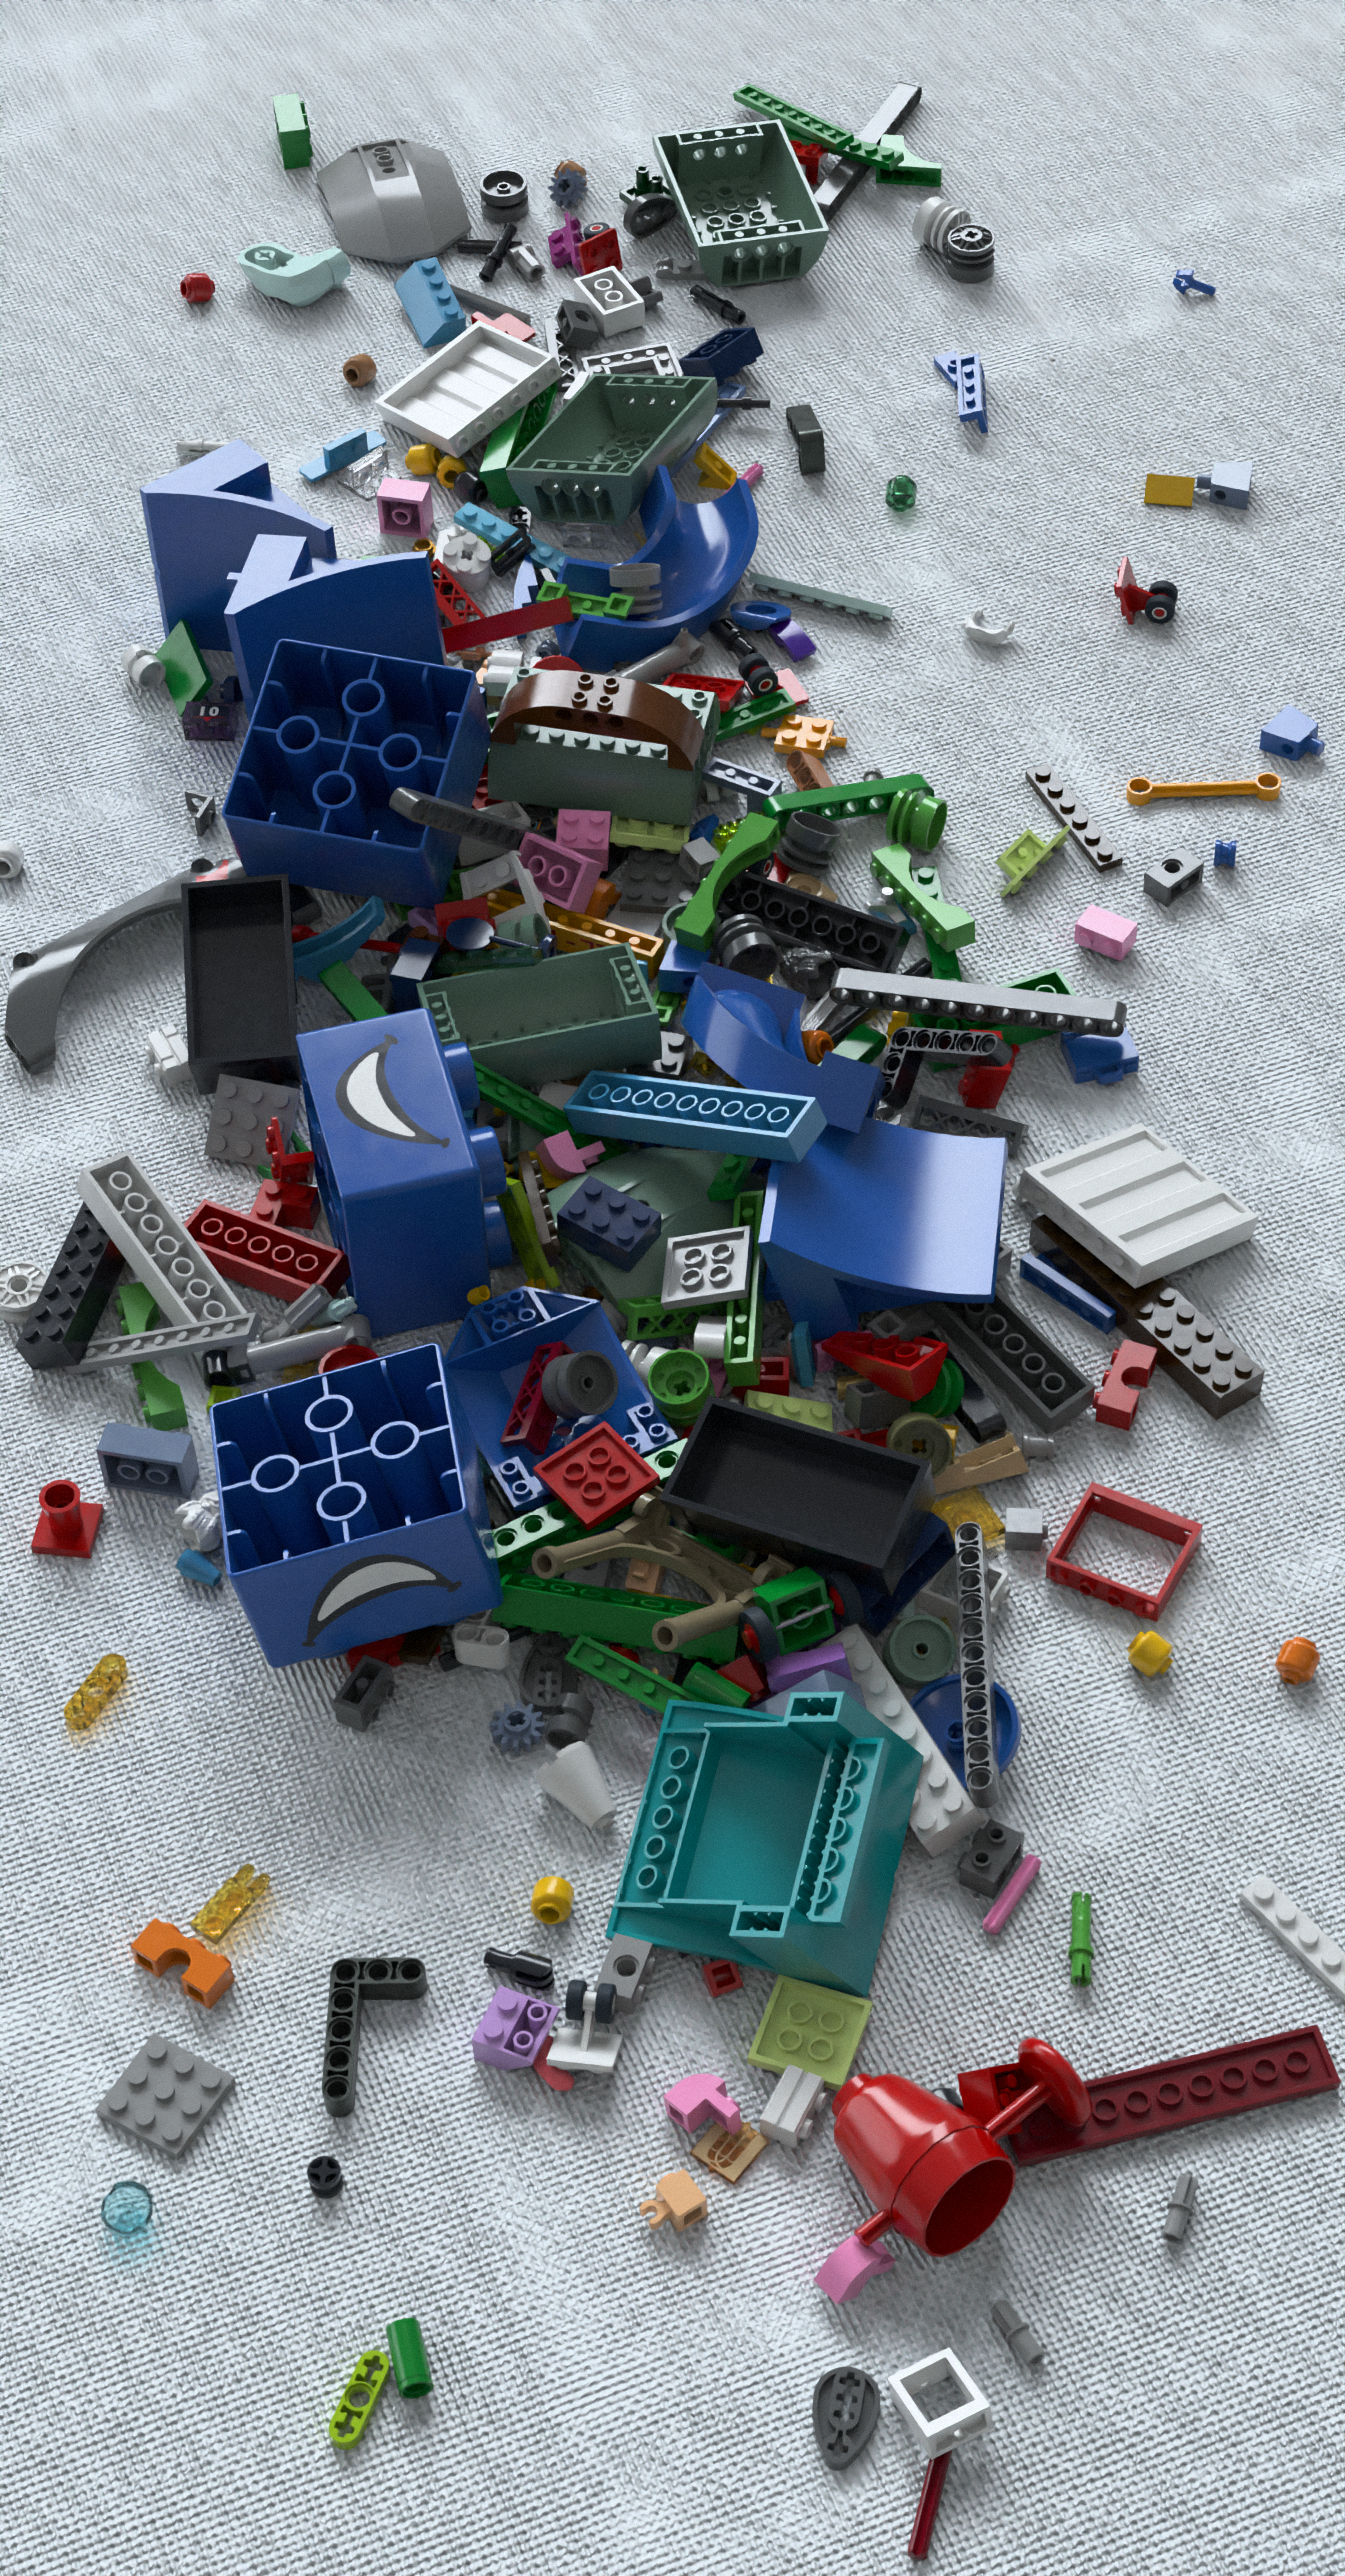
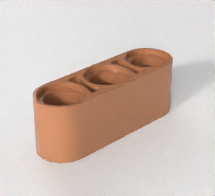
M794 750L789 754L786 767L800 792L834 786L818 758L800 750Z

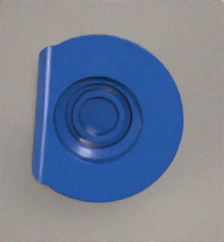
M749 600L736 602L730 606L732 618L742 627L751 630H767L770 625L785 621L791 617V610L788 607L774 602Z

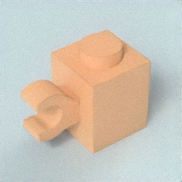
M632 1558L625 1588L651 1594H660L666 1567L653 1562Z
M685 2169L664 2176L656 2185L657 2201L648 2200L639 2207L642 2217L649 2212L657 2214L656 2217L649 2220L651 2230L660 2228L666 2220L670 2219L678 2232H681L708 2215L707 2199Z

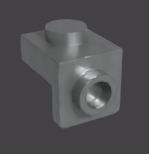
M645 276L629 282L644 300L645 309L656 307L657 302L663 301L662 291L652 289L650 277Z

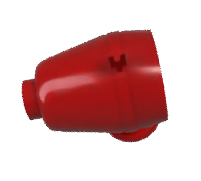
M1030 2037L1022 2041L1018 2046L1017 2057L1021 2070L1031 2088L985 2125L977 2118H973L960 2108L900 2075L888 2073L873 2078L870 2074L864 2073L853 2077L845 2083L835 2096L832 2104V2113L837 2118L834 2125V2143L879 2211L854 2231L860 2243L868 2248L892 2228L897 2234L926 2254L945 2257L961 2251L976 2241L995 2222L1006 2206L1015 2186L1016 2168L997 2141L1044 2103L1055 2114L1072 2124L1080 2125L1090 2120L1093 2105L1089 2092L1071 2064L1055 2048L1043 2040Z

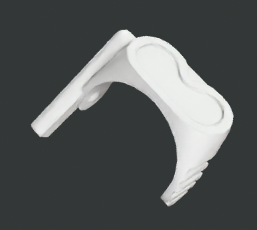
M982 608L973 610V613L961 622V627L965 628L967 636L994 647L1000 645L1011 635L1015 627V622L1010 621L1005 630H986L976 626V620L983 615Z

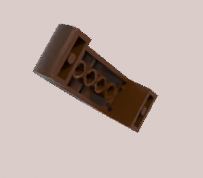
M555 670L534 674L513 686L503 700L490 735V741L516 745L523 724L656 743L667 745L668 768L693 772L704 740L705 731L695 715L681 701L655 686L627 678L579 671Z

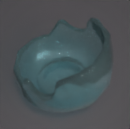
M133 2180L114 2184L101 2204L102 2223L110 2233L120 2237L139 2234L151 2220L153 2214L152 2195L144 2185Z

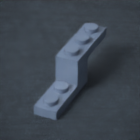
M713 757L702 770L703 780L747 795V816L750 812L766 817L762 812L764 801L771 796L782 795V780L717 757ZM779 829L780 831L786 833L785 829Z

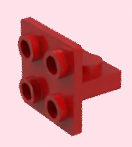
M486 897L434 905L438 936L443 937L446 941L447 927L453 921L460 918H479L489 923L493 930H496L495 919L489 917ZM447 941L452 956L472 953L454 948Z

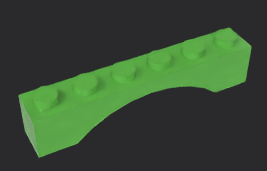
M750 812L746 819L740 822L736 834L732 839L728 840L720 858L714 861L707 878L704 877L702 879L699 890L694 897L692 896L688 900L683 914L676 918L673 929L676 934L677 943L706 953L712 944V936L717 929L716 909L724 889L743 869L769 857L781 838L778 821Z
M900 843L871 852L872 863H870V872L872 876L877 878L884 888L890 887L893 889L896 901L905 907L909 915L920 923L923 930L927 931L937 944H940L947 952L975 943V920L962 907L937 901L926 895L916 886L912 880L911 855Z
M143 1282L118 1287L120 1299L115 1300L118 1315L125 1316V1320L120 1321L123 1335L153 1331L161 1317L158 1303ZM151 1360L132 1363L131 1366L135 1380L141 1379L142 1384L137 1385L140 1402H147V1406L142 1407L146 1424L152 1422L153 1428L160 1431L189 1426L180 1386L161 1374Z

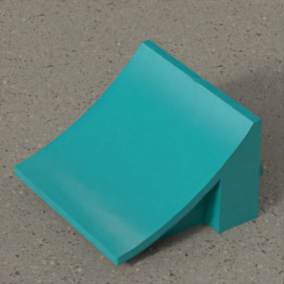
M844 1691L791 1692L785 1717L723 1705L668 1699L605 1937L613 1941L615 1933L653 1943L654 1948L717 1960H727L735 1964L816 1984L855 1997L867 1998L924 1756Z

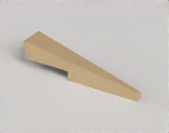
M1010 1431L1001 1434L1002 1438L991 1443L984 1442L979 1445V1448L952 1458L946 1470L933 1479L936 1494L1030 1472Z

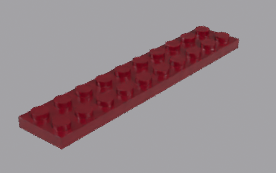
M1316 2024L1085 2081L1083 2083L1089 2092L1093 2105L1092 2116L1089 2121L1080 2125L1072 2124L1063 2120L1044 2103L1020 2122L1022 2132L1007 2136L1017 2166L1022 2168L1339 2089L1341 2081L1319 2027Z

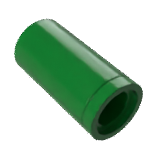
M700 1662L695 1663L682 1685L683 1689L711 1704L745 1709L752 1696L746 1690Z
M414 2318L396 2320L389 2324L385 2331L399 2395L405 2399L425 2396L433 2390L434 2385L420 2322Z

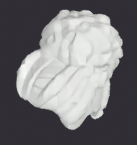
M218 1491L216 1493L209 1492L204 1494L199 1501L192 1500L175 1509L174 1520L179 1531L185 1539L194 1542V1545L190 1548L191 1550L197 1549L200 1553H204L217 1548L221 1538H223Z

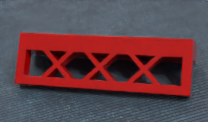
M438 558L430 564L432 573L438 568L441 570L440 580H433L437 605L452 624L456 626L467 623L469 616H479L481 619L486 618ZM445 585H454L452 595H443ZM466 600L465 610H455L457 601Z

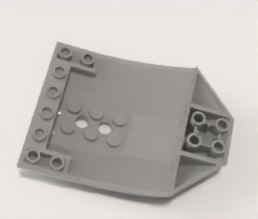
M401 138L355 145L316 173L331 212L341 250L345 254L399 264L406 263L412 259L425 260L439 254L471 231L467 210L457 180L444 152Z

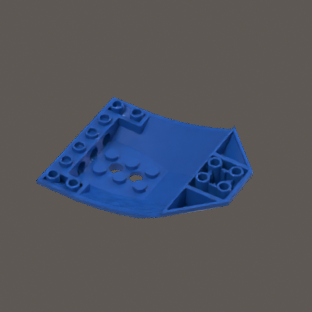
M522 1286L471 1307L444 1357L474 1433L476 1445L514 1511L536 1510L557 1500L534 1476L533 1467L603 1421H606L642 1458L678 1442V1437L652 1399L628 1358L601 1306L600 1300ZM563 1341L575 1353L593 1350L601 1352L611 1361L617 1372L619 1385L617 1397L607 1411L570 1420L558 1416L544 1455L535 1456L522 1444L504 1447L500 1443L536 1346ZM549 1354L544 1355L542 1363L548 1358ZM540 1378L534 1382L533 1386L539 1382ZM531 1402L524 1407V1410L530 1406ZM522 1426L515 1431L514 1435L519 1434ZM562 1427H568L572 1430L567 1436L555 1434Z

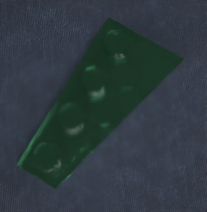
M522 946L516 949L453 950L450 953L443 954L442 958L434 963L433 966L435 975L530 967L541 962L544 959L542 948L532 949V946Z

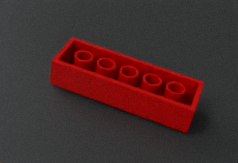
M206 1199L200 1203L183 1224L221 1276L294 1303L314 1283L322 1285L333 1299L351 1275L347 1255L344 1254V1251Z

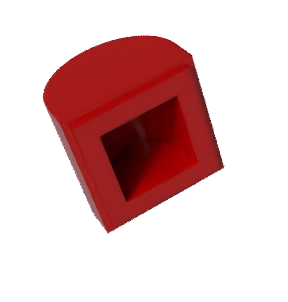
M720 1959L701 1966L703 1981L712 1998L744 1987L738 1967L733 1962Z

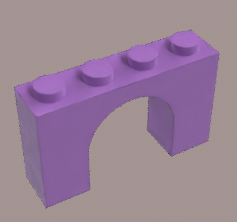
M833 1614L832 1619L836 1633L784 1656L778 1655L774 1660L764 1663L771 1693L777 1692L779 1694L822 1670H827L853 1681L842 1642L806 1652H798L808 1646L828 1641L842 1631L841 1624Z

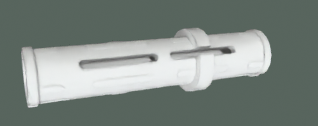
M198 438V441L178 439L176 450L178 455L191 454L203 457L230 442L204 441L203 438Z

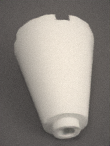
M578 1741L570 1744L555 1754L558 1759L551 1766L547 1761L541 1766L535 1777L539 1785L591 1830L599 1829L604 1831L614 1824L617 1809L592 1749L587 1742L584 1744L583 1741Z

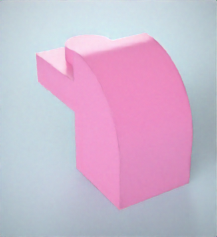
M568 1130L544 1139L535 1147L547 1171L555 1177L570 1180L586 1172V1167L599 1162L598 1157L606 1151L601 1141L577 1150Z
M696 2074L684 2078L663 2096L667 2115L690 2134L708 2117L717 2122L732 2136L742 2128L739 2105L734 2099L727 2096L725 2081L715 2075Z
M853 2235L828 2257L814 2281L836 2304L857 2298L870 2277L890 2271L896 2260L880 2241L876 2240L867 2248Z

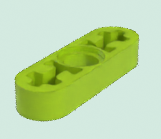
M368 2351L360 2357L330 2421V2438L333 2445L338 2449L350 2450L359 2444L391 2374L389 2360L380 2351ZM375 2363H379L381 2371L375 2370L370 2379V2385L367 2383L369 2379L368 2367H374ZM358 2392H364L369 2395L370 2400L364 2407L357 2408L350 2404L351 2397ZM349 2414L353 2417L350 2424L352 2434L346 2433L343 2438L340 2437L338 2429L344 2430L349 2422Z

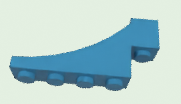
M373 895L359 910L338 925L316 936L293 943L296 981L299 975L322 984L317 975L338 959L344 964L351 960L359 947L366 943L373 931L384 922L386 914L383 900Z

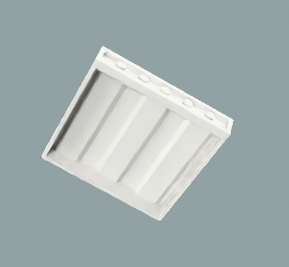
M477 321L374 402L384 421L458 458L559 379L563 373L555 356L483 322Z
M1142 1123L1023 1169L1017 1189L1018 1193L1134 1288L1251 1239L1259 1218L1256 1213Z

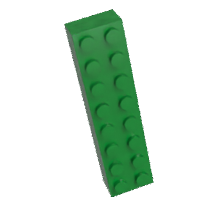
M556 381L492 431L486 453H484L482 466L479 469V476L481 481L485 483L488 489V496L490 500H493L497 509L523 505L512 488L505 469L548 424L559 389Z
M509 1571L501 1579L504 1599L499 1607L493 1608L492 1621H498L501 1626L508 1628H517L519 1625L530 1627L531 1631L537 1633H547L549 1630L556 1631L566 1638H578V1636L583 1634L601 1644L614 1641L619 1642L620 1646L624 1648L637 1649L639 1646L651 1648V1651L654 1653L668 1654L669 1652L660 1650L653 1641L652 1630L654 1625L658 1621L674 1618L710 1605L555 1578L543 1579L538 1575ZM736 1625L683 1643L680 1648L671 1652L681 1653V1656L687 1659H699V1656L711 1658L713 1663L726 1665L736 1660L744 1647V1641L740 1627Z

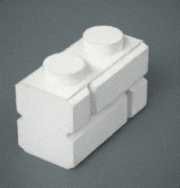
M170 1025L162 1028L161 1031L157 1030L146 1035L147 1046L144 1047V1052L149 1062L154 1061L153 1067L159 1080L164 1078L167 1086L173 1087L181 1084L183 1080L186 1082L194 1079L188 1066V1047L176 1026Z
M791 2064L788 2065L759 2119L760 2133L775 2141L779 2140L780 2143L791 2148H797L801 2138L807 2140L814 2124L811 2118L815 2111L821 2112L827 2101L828 2094L824 2092L823 2078L810 2072L806 2073L803 2069Z

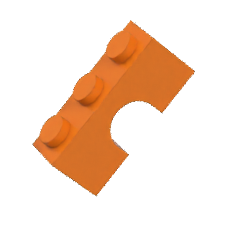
M154 1918L130 1946L134 1962L158 1978L172 1966H188L187 1971L181 1976L184 1993L208 2009L215 2005L234 1982L232 1964L225 1956L219 1953L216 1955L211 1953L199 1940L185 1937L176 1926L169 1922L164 1924Z

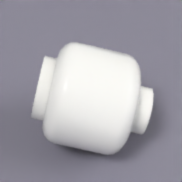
M12 841L0 842V878L10 879L18 875L24 863L25 855L22 848Z

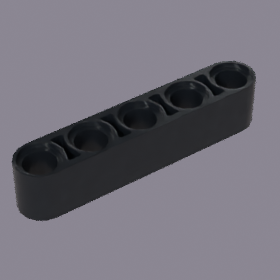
M931 1330L918 1336L942 1342ZM948 1350L946 1358L955 1362L961 1370L964 1379L963 1398L961 1404L953 1413L954 1416L979 1444L1005 1432L1007 1425L1001 1412Z

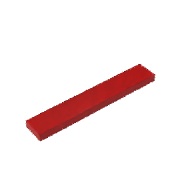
M564 596L444 628L442 633L446 655L574 621L569 596Z

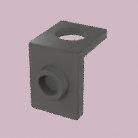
M186 790L187 810L197 813L194 817L197 836L203 837L208 827L216 819L217 813L214 796ZM192 798L201 800L203 805L201 807L196 806Z

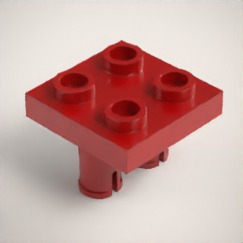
M791 140V146L799 163L806 165L805 177L808 184L809 181L811 182L810 184H817L818 168L828 158L829 148H824L819 143H811L808 146L801 145L802 142Z

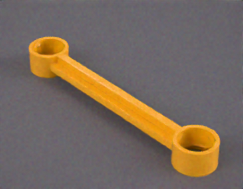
M1269 772L1259 774L1256 780L1152 784L1147 778L1134 777L1127 783L1126 799L1129 803L1136 806L1146 805L1152 798L1255 794L1262 801H1273L1280 796L1281 779L1278 775ZM1262 786H1272L1273 788H1265ZM1134 790H1143L1145 792L1139 793Z

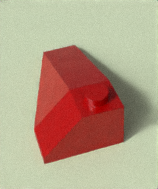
M839 1331L821 1344V1349L890 1394L915 1402L934 1388L948 1352V1344L926 1337H915L914 1341H902L899 1335H890L888 1338L876 1339L872 1333Z

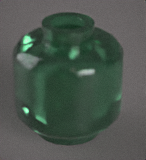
M897 475L890 479L886 486V504L896 512H904L911 509L916 502V483L906 475Z

